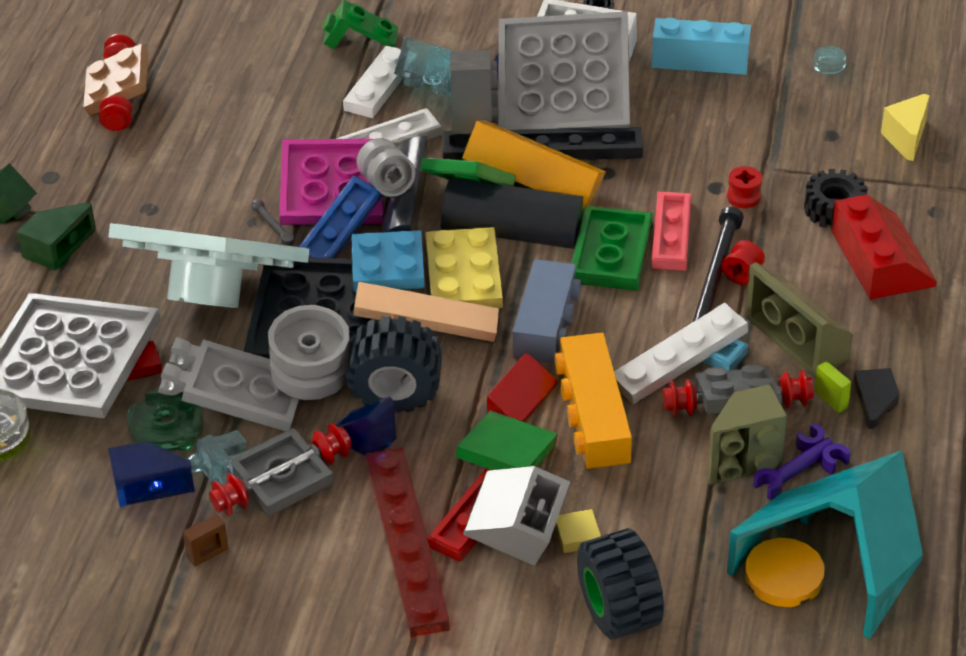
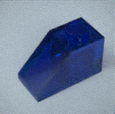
M147 441L108 448L119 507L195 492L190 460Z

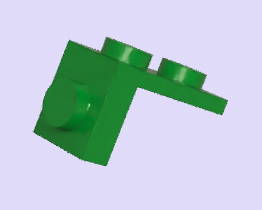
M346 0L341 2L334 14L329 13L326 16L322 25V30L325 31L323 44L335 49L349 28L385 46L394 48L397 42L398 27L388 19L380 18L366 11L360 5L352 4Z

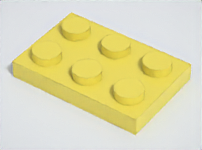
M494 227L426 232L431 296L503 308Z

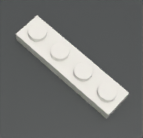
M726 303L721 304L615 370L614 373L619 391L634 405L707 359L712 353L718 352L748 333V323Z

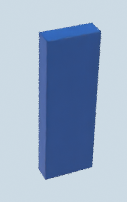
M353 175L299 247L308 248L309 257L337 258L351 240L352 234L357 232L383 195L374 186Z

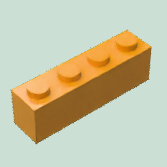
M604 333L561 337L560 353L554 354V362L557 375L563 374L564 379H561L563 401H570V405H567L569 426L576 427L577 432H574L576 454H583L586 469L631 463L632 436Z

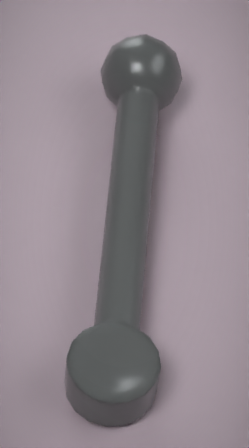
M255 199L251 204L252 209L255 212H260L281 236L282 245H293L294 234L285 232L264 208V202L260 199Z

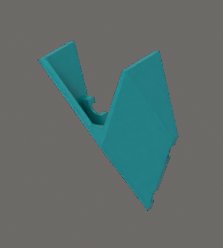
M902 450L782 492L730 531L727 574L734 576L751 550L769 528L775 527L781 530L786 522L800 517V522L808 525L817 512L829 507L854 517L868 596L863 636L871 638L923 557Z

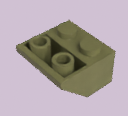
M770 384L734 392L711 426L707 477L710 485L755 475L760 469L776 470L782 466L787 415Z

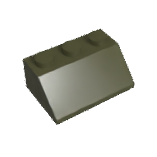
M756 262L750 265L746 318L814 377L816 376V367L826 361L836 368L850 360L853 334L845 325L840 324L821 305L812 301L798 286L792 284L781 274Z

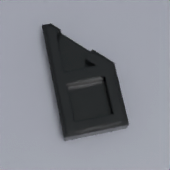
M891 368L861 370L854 373V383L869 429H874L881 417L898 404L899 391Z

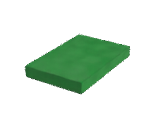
M585 206L572 264H576V279L581 280L582 285L638 291L653 224V213Z

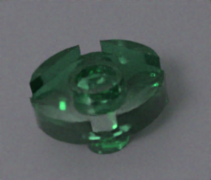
M159 389L152 390L145 394V400L141 401L137 406L136 401L130 406L127 412L128 430L130 437L136 443V448L141 452L189 450L195 445V438L202 430L201 406L182 401L183 392L176 395H165L158 393ZM163 417H170L169 422L160 423Z

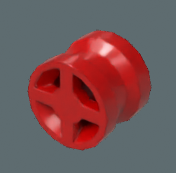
M741 166L729 173L728 183L730 187L728 188L727 199L730 204L743 209L758 205L761 199L760 187L763 177L757 169Z
M748 240L737 242L732 248L731 254H728L722 262L723 273L733 283L739 285L748 284L750 265L756 262L763 266L765 263L764 252L758 245Z

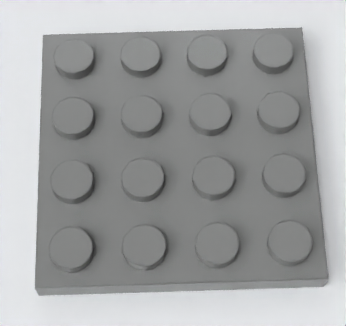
M628 12L499 19L498 126L507 130L630 128Z
M29 293L0 339V405L105 419L161 320L159 309Z

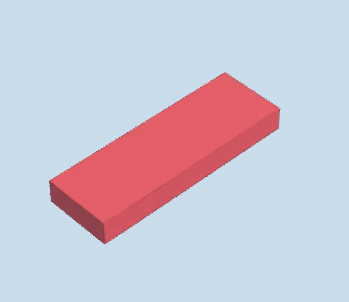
M657 192L651 269L686 271L691 210L690 193Z

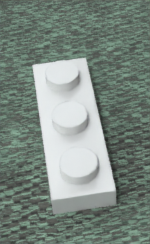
M385 46L343 100L344 111L374 118L414 65V53Z

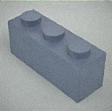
M534 259L513 328L514 358H521L527 353L536 361L555 363L554 354L559 352L560 338L568 337V328H565L566 324L572 325L575 304L572 302L573 300L578 301L580 298L581 280L576 279V264Z

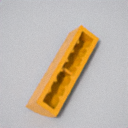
M486 120L476 121L462 157L467 161H477L516 175V182L535 190L583 196V211L585 206H589L606 173V171Z

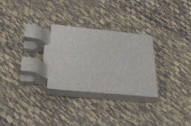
M175 338L171 350V358L169 363L165 364L161 375L163 379L158 393L176 395L183 392L182 401L282 431L290 430L300 399L290 397L277 388L271 378L270 359L204 339L199 347L192 345L184 339Z

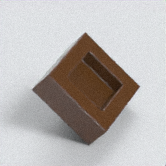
M218 514L198 522L183 531L187 558L195 567L229 549L225 523Z

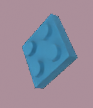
M421 231L352 234L353 291H357L358 282L400 290L424 288Z

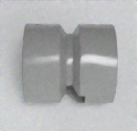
M384 138L370 140L360 149L357 155V166L360 173L381 194L388 197L399 196L411 187L415 179L414 165L390 140Z

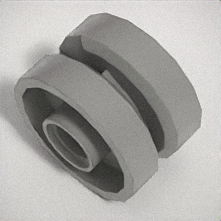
M305 305L286 310L273 321L268 331L271 378L279 390L290 397L314 400L335 394L346 384L350 338L349 327L342 316L329 308Z

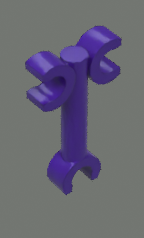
M813 423L810 426V436L812 438L805 437L801 432L796 434L795 445L803 453L776 470L760 469L754 475L753 486L758 488L763 484H771L768 486L767 498L772 500L781 494L784 482L821 458L822 468L827 473L834 474L837 465L834 459H839L845 465H848L851 452L844 445L834 444L830 438L826 437L824 439L825 432L823 428Z

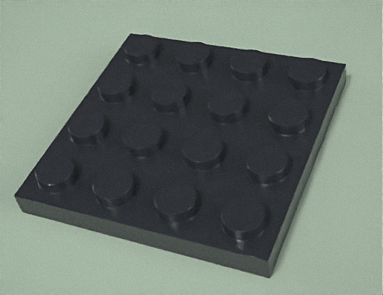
M308 257V263L294 261L293 268L263 265L244 352L270 359L268 331L273 321L284 311L305 305L329 308L342 316L349 327L351 345V339L354 334H357V329L362 325L367 326L368 321L373 320L353 315L356 292L353 291L352 259Z

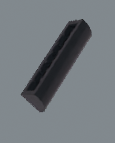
M427 136L410 138L398 148L413 163L415 179L405 193L399 196H387L380 233L417 231L427 173L422 172L420 169L422 158H428Z
M449 177L442 203L440 227L441 230L494 227L496 238L574 249L583 219V196Z

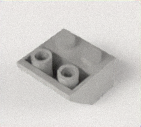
M535 466L487 471L463 535L535 566L550 542L570 481Z

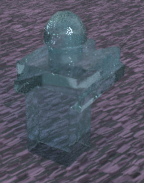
M238 430L217 437H213L212 434L207 435L205 438L198 439L197 454L194 453L187 457L185 467L190 472H200L202 470L211 481V484L213 481H217L224 485L227 483V474H233L231 458L246 452L247 441Z

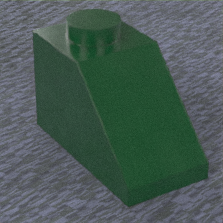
M10 163L0 169V224L11 217H14L17 221L32 208L28 202L37 194Z
M85 202L37 212L17 231L22 258L56 271L96 231L92 204Z

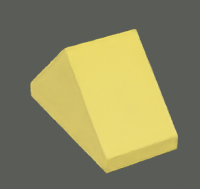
M921 94L884 107L881 134L907 160L914 161L926 123L930 97L927 94Z

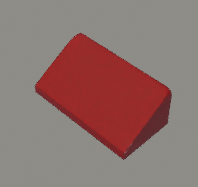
M525 353L488 394L487 413L491 410L525 422L556 387L558 380L532 356Z

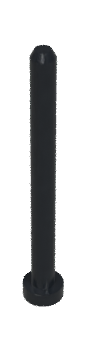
M725 207L721 210L719 223L722 227L693 322L711 311L723 272L722 262L728 255L735 230L742 226L744 215L738 208Z

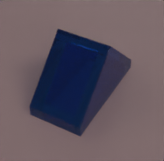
M390 396L351 410L336 424L338 428L343 427L347 431L351 439V447L349 448L374 461L397 439L395 406Z

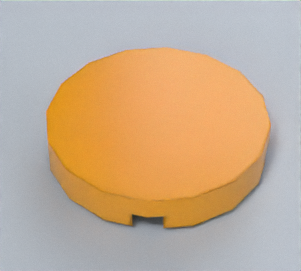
M774 538L763 541L751 550L746 558L745 581L754 590V595L761 601L779 607H795L801 605V601L808 598L811 601L819 594L824 583V563L819 553L808 544L791 538Z

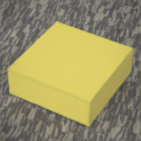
M592 509L561 514L558 516L555 524L563 554L578 551L581 542L601 536Z

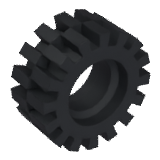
M829 169L828 174L822 170L818 172V177L812 175L810 181H807L804 202L805 214L807 217L811 216L810 221L813 223L820 221L819 226L823 228L830 224L832 229L835 201L837 200L830 198L842 200L868 195V187L864 185L865 181L862 178L857 180V174L852 172L848 176L846 175L847 170L841 169L840 173H835V169Z

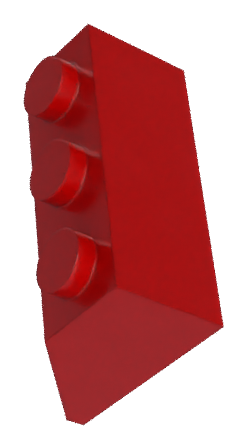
M869 195L835 201L832 233L869 300L936 287L937 281L896 213Z

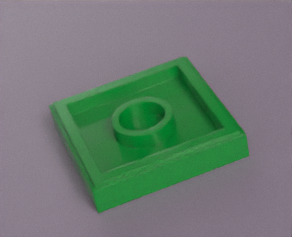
M422 158L420 166L422 172L449 180L450 177L513 187L516 176L477 161Z
M490 410L457 445L456 457L490 470L537 467L555 447L558 434Z

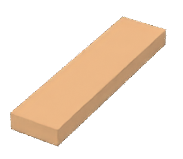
M358 282L353 315L380 321L382 317L390 316L391 319H398V316L406 317L407 321L412 322L416 320L421 322V327H429L433 331L494 342L497 334L499 308Z

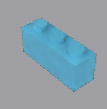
M656 18L652 41L651 68L747 75L751 25L736 22L718 23L706 20L690 21L677 20L675 18Z

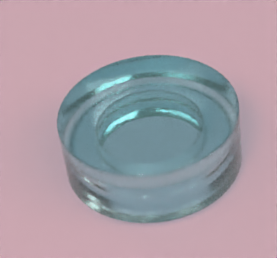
M823 46L815 51L813 65L819 72L837 74L844 70L846 53L842 49L835 46Z

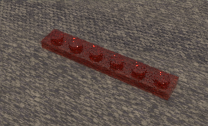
M403 447L367 453L366 464L410 638L450 631L448 613Z

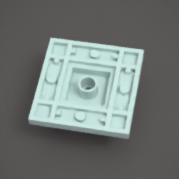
M110 223L108 236L109 238L123 239L122 247L158 251L157 258L172 260L167 299L238 308L243 269L257 271L258 264L293 268L294 261L308 263L309 257L308 248Z

